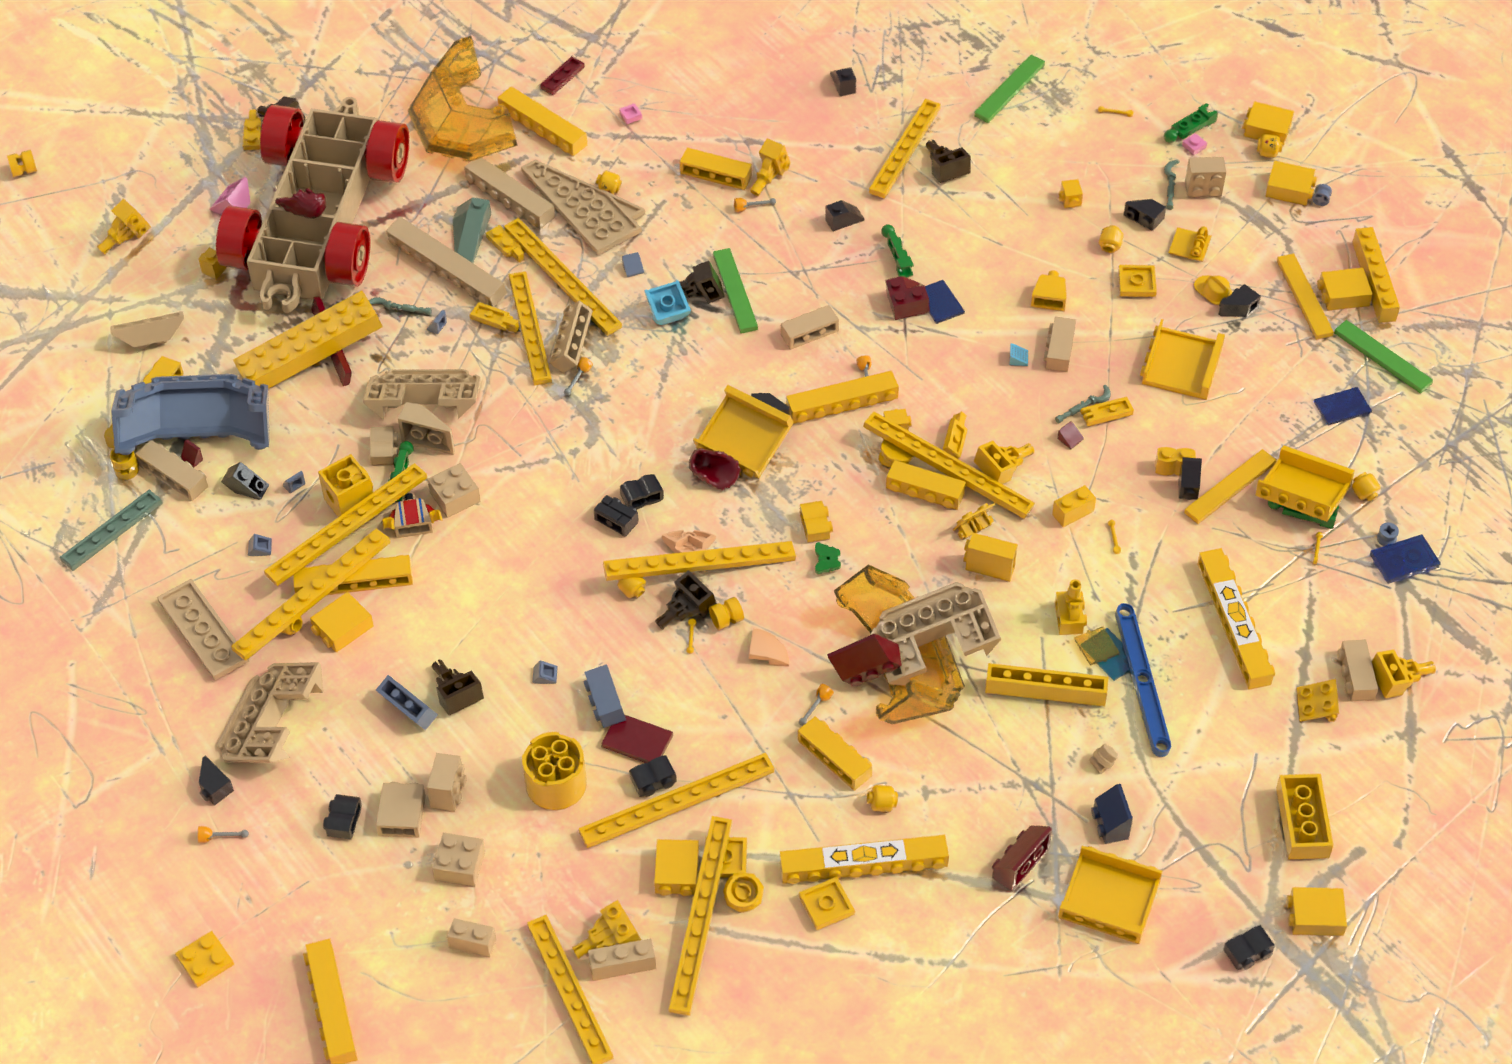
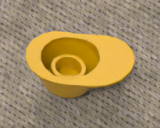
M1204 275L1198 277L1194 282L1195 290L1215 305H1219L1223 298H1227L1232 294L1230 284L1223 276Z

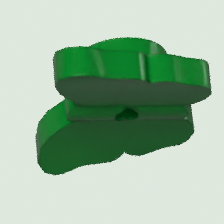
M817 542L815 544V553L818 556V563L815 566V573L821 574L840 569L841 563L838 561L841 556L840 550Z

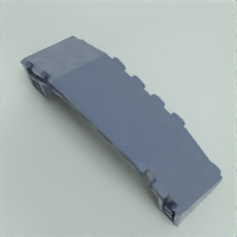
M237 375L162 376L152 378V382L148 384L140 382L131 385V389L127 391L124 389L116 391L111 410L115 453L129 455L135 450L136 445L155 438L169 440L173 437L189 439L196 436L200 438H209L210 436L225 438L229 435H234L249 440L250 445L257 450L269 447L268 385L266 384L258 386L255 385V381L247 378L239 380Z

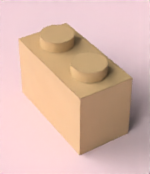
M453 918L447 939L451 949L490 958L496 942L494 927Z

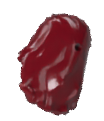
M306 188L304 192L299 189L290 198H276L275 203L282 206L286 212L314 219L320 217L325 211L326 197L323 193L315 194L312 190Z
M699 448L694 450L689 459V469L693 474L717 489L725 490V488H730L735 484L740 475L741 468L738 465V460H735L723 451Z

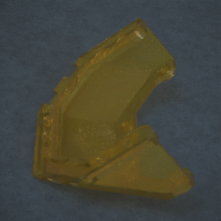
M471 36L454 41L433 68L407 110L426 153L433 154V152L441 153V156L448 158L459 157L462 158V161L466 162L518 146L507 107L497 105L486 109L467 105L458 85L476 80L481 76L480 66L474 49V41Z
M869 564L834 590L837 604L841 608L852 611L870 634L878 625L879 617L883 611L915 599L909 592L910 586L906 581ZM946 636L918 647L927 672L910 678V682L906 686L889 684V692L893 697L888 705L880 703L876 706V716L879 720L889 724H897L953 709L955 706L954 702L958 700L960 691L964 689L965 685Z

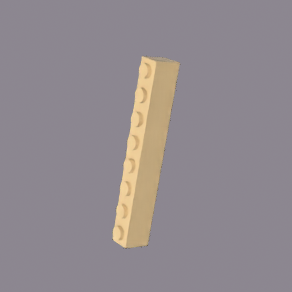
M399 216L386 230L389 237L388 241L392 245L401 247L404 253H410L420 263L424 262L432 271L436 270L444 279H450L458 288H464L470 296H476L483 304L494 307L507 294L503 282Z

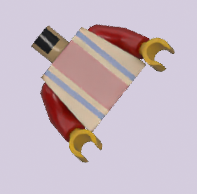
M408 493L404 495V501L397 502L396 509L392 510L389 517L383 518L382 522L383 530L386 528L395 529L397 538L433 533L431 523L438 520L443 521L440 510H434L429 504H425L423 499H415L414 494Z

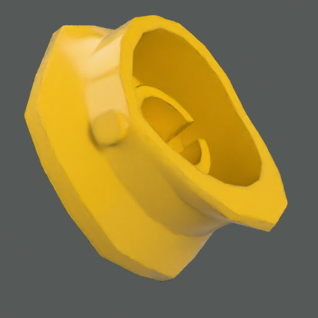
M883 439L878 460L882 465L891 467L894 460L908 464L915 456Z
M735 873L727 880L723 889L727 906L738 912H747L755 909L761 904L764 886L754 874Z

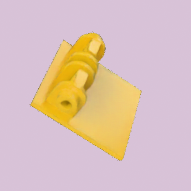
M1205 226L1199 228L1198 232L1177 227L1168 253L1203 262L1212 236L1208 235V229Z
M986 503L980 506L976 512L966 513L962 516V519L956 522L957 526L953 531L958 529V536L961 539H966L972 533H977V530L981 531L991 526L994 520L991 515H987V512L995 503L991 505Z
M1336 679L1297 687L1300 722L1326 717L1329 722L1336 721L1339 714Z

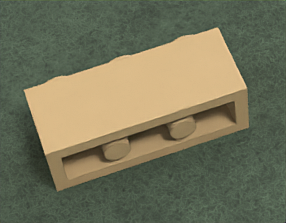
M830 305L820 307L781 323V336L790 350L839 331V318Z
M1055 316L1054 323H1050L1048 334H1051V337H1047L1046 348H1049V351L1045 350L1043 361L1047 362L1046 369L1068 372L1076 319Z
M1367 640L1342 641L1341 648L1338 649L1337 654L1338 660L1342 661V677L1346 678V693L1349 694L1351 701L1375 700L1378 687Z
M651 938L588 950L593 981L656 969L655 953Z

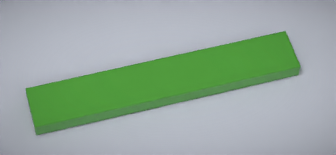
M1031 54L974 112V116L989 123L1045 66V61Z
M731 249L713 251V257L740 333L758 330V324Z
M1345 320L1335 329L1334 334L1420 394L1433 383L1432 378L1348 320Z

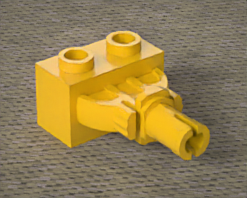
M768 138L759 150L762 166L760 171L756 173L757 180L750 189V192L755 196H759L765 185L771 184L772 179L777 174L782 176L791 164L785 146Z
M124 198L111 210L116 218L112 222L111 228L107 231L108 236L97 246L103 254H106L115 244L120 245L123 241L129 240L134 236L139 239L151 228L150 224Z
M992 440L978 447L974 463L985 475L1004 484L1011 481L1017 466L1022 465L1023 458L1034 454V447L1030 443L1019 448L1015 446L999 447Z
M1077 579L1070 581L1067 591L1056 592L1055 609L1059 635L1083 634L1084 626H1087V615L1083 614L1085 602L1083 592L1081 591V582Z
M1394 649L1377 652L1372 659L1375 678L1384 698L1401 696L1413 682H1419L1421 675L1434 674L1436 672V666L1433 665V661L1417 663L1413 659L1406 660L1398 657Z
M618 900L600 910L602 916L597 919L594 927L587 931L589 934L588 938L572 947L578 959L587 954L588 950L642 940Z

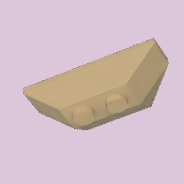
M183 311L113 325L110 326V331L112 335L132 347L146 348L149 344L153 343L160 345L167 343V340L172 338L184 320Z

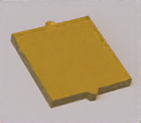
M1104 627L1092 631L1087 630V633L1074 637L1075 642L1090 666L1101 661L1106 662L1107 659L1120 653Z

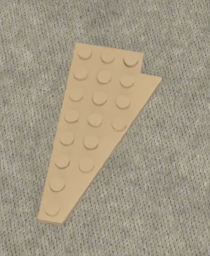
M536 159L521 166V172L554 205V208L597 255L642 232L641 226L635 220L646 215L644 208Z

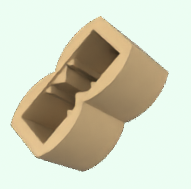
M393 426L371 427V465L394 464V458L398 457L397 447H394L395 443H398V432H394Z

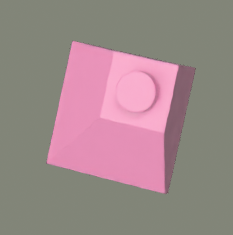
M243 177L228 185L210 207V210L222 215L228 206L247 208L251 203L247 178Z

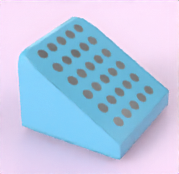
M1011 343L1010 365L1028 366V350Z

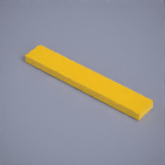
M1295 254L1278 256L1277 263L1315 339L1333 336L1334 331Z
M1260 450L1185 508L1184 513L1199 524L1274 466L1276 459L1265 450Z

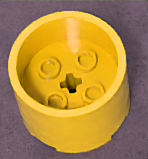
M547 732L533 738L524 754H522L525 785L529 798L539 807L548 810H562L574 805L582 798L587 786L584 753L581 745L575 738L561 735L559 732Z

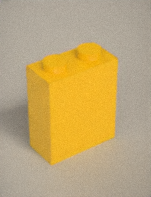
M1254 101L1252 108H1248L1246 115L1248 119H1244L1242 129H1245L1244 137L1258 140L1264 134L1277 135L1284 146L1292 124L1294 111Z
M1274 161L1265 197L1307 206L1308 199L1312 200L1314 189H1311V187H1315L1317 177L1314 176L1316 169Z
M1364 268L1321 272L1320 279L1317 280V288L1321 290L1322 303L1326 305L1327 311L1370 306L1373 294Z
M972 533L971 539L966 540L963 562H966L965 570L1010 582L1015 569L1018 544Z
M346 592L310 617L312 632L316 636H320L324 644L328 648H332L336 653L374 627L372 615L349 592Z
M657 839L655 894L690 896L695 893L698 880L699 840Z
M1292 887L1290 895H1287L1286 905L1291 911V914L1288 915V926L1292 927L1293 935L1344 936L1347 928L1343 888Z

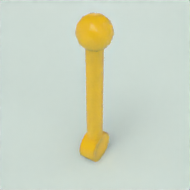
M1103 106L1098 107L1100 113L1111 112L1125 114L1128 117L1133 116L1132 110L1121 111L1104 108Z
M1111 519L1108 521V525L1111 527L1115 546L1113 552L1120 554L1121 547L1118 546L1114 528L1115 521Z
M1317 532L1315 535L1317 538L1313 564L1317 565L1320 540L1323 537L1322 532Z
M695 619L688 620L690 632L689 645L686 651L689 654L694 652L692 644L694 626H696Z

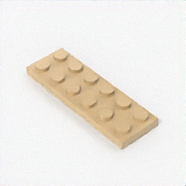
M192 579L157 597L158 602L214 680L249 662V659L245 661L232 650L231 645L236 642V639Z

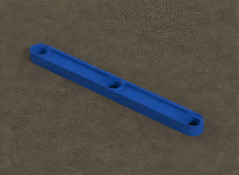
M1122 603L1118 605L1115 617L1151 750L1156 756L1165 757L1171 749V741L1134 608L1130 604ZM1126 610L1130 615L1123 616L1120 614V611ZM1138 676H1145L1148 681L1141 682L1138 680ZM1162 743L1166 746L1167 749L1160 750L1157 748L1156 744Z

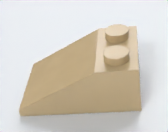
M406 402L398 417L402 442L409 441L413 445L454 455L455 449L451 428L424 406Z

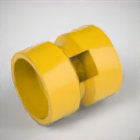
M31 150L23 151L21 155L17 153L7 155L13 177L23 175L24 172L32 173L37 171Z
M114 447L109 456L115 475L122 480L132 479L139 472L134 451L129 455L115 453Z
M736 597L724 600L723 605L717 603L709 607L711 620L717 630L728 627L730 622L735 624L744 620L743 609Z

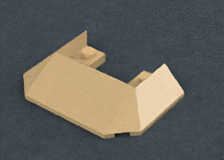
M391 369L385 371V375L381 377L378 375L370 377L363 403L383 420L387 407L397 408L398 406L405 405L406 402L438 404V406H444L445 408L457 406L459 419L476 403L481 376L476 374L471 376L469 371L465 369Z
M958 582L883 611L879 617L878 625L870 634L875 633L899 644L902 666L894 669L893 672L885 673L889 684L912 686L910 678L927 672L918 648L919 646L955 632L964 656L984 649L987 657L1001 641L982 591L976 588L965 587L964 584Z
M319 662L273 663L267 667L269 671L260 677L256 675L250 679L217 742L225 762L271 763L290 758L282 749L290 731L286 727L276 726L290 699H307L310 693H324L322 669Z

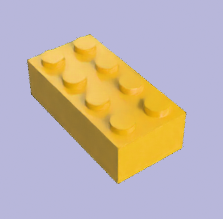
M1321 774L1279 775L1276 790L1288 860L1330 858L1334 845Z

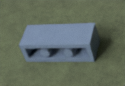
M607 664L584 672L587 679L583 681L586 691H591V695H588L591 706H596V709L593 710L596 721H601L603 728L625 721L626 718Z
M389 675L376 689L379 694L424 730L438 716L436 712Z

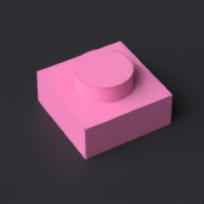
M635 103L619 109L620 115L626 124L642 119V113Z
M1195 133L1183 140L1182 146L1195 155L1207 147V142Z

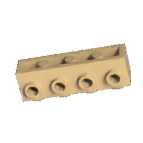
M580 300L564 309L563 319L559 325V333L555 339V347L551 353L550 364L562 373L578 365L593 311Z

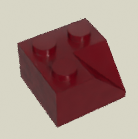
M904 276L885 280L887 297L895 320L930 312L929 298L925 285Z

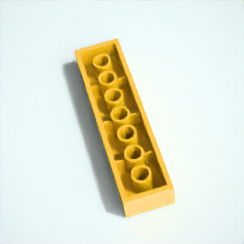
M362 290L233 359V362L243 379L253 380L255 385L258 386L266 384L269 389L336 353V351H340L379 330L383 326Z

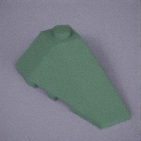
M472 197L457 207L453 217L454 251L474 263L491 217L490 200Z

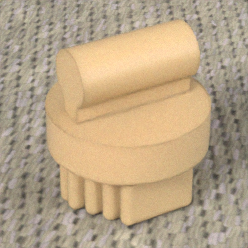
M1104 743L1093 752L1094 756L1089 760L1098 772L1102 774L1106 771V768L1110 769L1115 764L1114 761L1118 758V754L1111 746Z

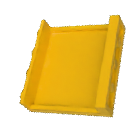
M1161 319L1159 326L1156 325L1153 336H1155V339L1150 341L1149 349L1151 352L1146 353L1144 363L1147 364L1146 366L1143 365L1141 369L1142 384L1207 400L1223 348L1225 334L1218 333L1216 340L1165 328L1163 327L1164 319Z
M727 385L724 389L726 396L699 439L694 438L693 441L696 449L704 448L712 451H723L727 455L732 456L735 460H738V465L745 475L751 478L754 476L759 479L794 422L790 415Z
M1283 445L1275 465L1263 481L1258 480L1255 496L1327 522L1351 487L1355 470Z
M1082 845L1066 895L1060 905L1058 918L1140 944L1160 884L1162 871L1154 866L1142 865L1135 860H1127L1113 853H1105L1094 847Z

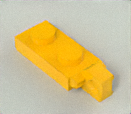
M256 109L249 110V118L244 121L243 150L260 149L262 122L261 118H258Z
M501 225L486 232V238L506 258L512 256L519 263L525 260L522 246Z
M480 302L476 304L469 314L470 319L500 330L507 329L508 331L517 332L520 328L519 320L513 319L509 312Z
M962 411L954 414L953 418H951L942 449L957 459L961 457L968 430L964 426L967 415Z

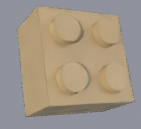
M1189 157L1185 177L1187 197L1222 196L1226 177L1224 157Z
M461 463L427 479L430 494L447 518L481 502L478 486Z
M436 753L427 785L431 809L455 812L457 804L460 805L462 799L460 791L466 785L465 766L461 762V756Z
M443 832L432 867L435 881L475 887L485 855L484 840Z

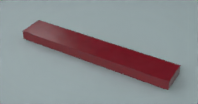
M320 297L313 298L311 310L314 316L326 310ZM341 349L330 355L342 386H347L350 384L352 371Z

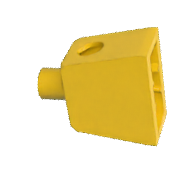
M1055 270L1049 271L1048 275H1040L1032 293L1031 307L1065 311L1067 298L1066 279L1059 277V273Z

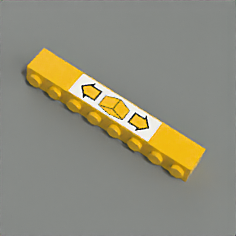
M1222 548L1199 552L1198 567L1248 690L1271 685L1275 676V669L1268 661V652L1266 649H1263L1260 633H1257L1255 630L1254 618L1250 617L1248 613V604L1246 601H1243L1242 590L1236 584L1235 572L1229 567L1228 556L1224 555Z
M945 835L780 851L782 882L789 884L803 881L817 882L835 877L838 879L842 877L857 878L862 875L877 876L882 873L891 872L897 874L911 870L942 869L948 867L949 862Z

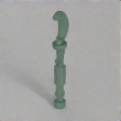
M1179 160L1170 161L1164 167V173L1169 180L1167 187L1168 203L1166 205L1168 210L1173 209L1172 199L1174 197V185H1176L1174 182L1176 174L1171 172V168L1178 164Z
M380 297L369 300L371 305L382 304L387 309L397 308V310L416 311L426 315H431L432 311L428 307L425 309L415 305L396 304Z
M1104 384L1102 396L1094 397L1090 395L1086 402L1081 401L1080 404L1070 408L1068 412L1056 416V422H1063V419L1070 415H1075L1089 404L1094 405L1096 402L1103 403L1108 401L1111 396L1109 387Z

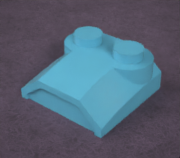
M679 280L644 290L653 314V321L656 324L665 325L684 319L691 313Z

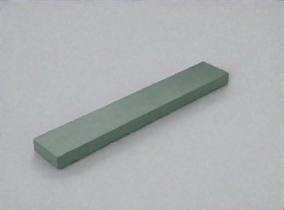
M149 489L61 555V561L74 571L162 504V500Z

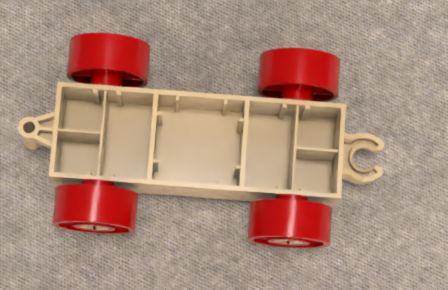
M354 97L344 98L334 111L311 108L305 122L301 109L271 105L265 113L261 127V157L265 164L284 166L286 169L263 223L261 214L257 209L237 206L225 208L221 215L216 235V256L219 264L225 267L249 270L253 290L260 291L261 303L265 310L271 309L273 294L288 295L285 300H282V307L285 313H289L297 307L300 297L306 299L320 297L323 300L329 282L360 286L367 272L371 242L368 227L353 224L370 179L399 183L402 180L407 167L410 146L407 125L359 115L358 103ZM306 188H309L315 194L323 193L326 197L325 211L320 217L314 219L286 212L282 206L275 203L276 198H290L299 189L304 192Z

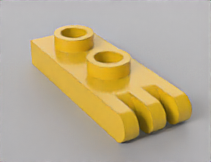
M1126 396L1084 407L1080 412L1087 426H1092L1133 415L1134 409Z

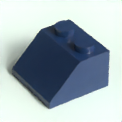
M1120 783L1095 798L1094 806L1091 807L1092 817L1098 822V835L1103 837L1105 844L1128 840L1130 836L1133 817Z

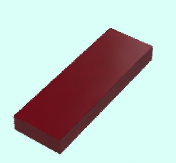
M571 56L540 84V89L553 96L585 68V63Z

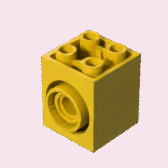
M352 454L318 471L324 500L338 517L373 493V483L370 476Z

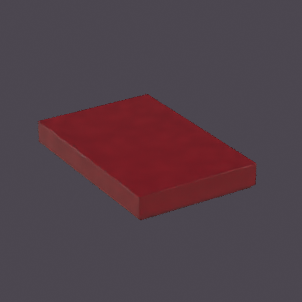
M625 715V721L610 726L601 743L602 748L648 763L664 755L673 737V731Z

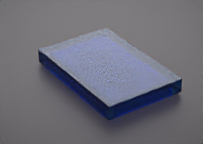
M1423 534L1371 550L1370 556L1388 584L1439 568L1441 562Z

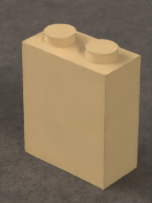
M383 783L376 823L379 836L420 838L426 797L424 784Z

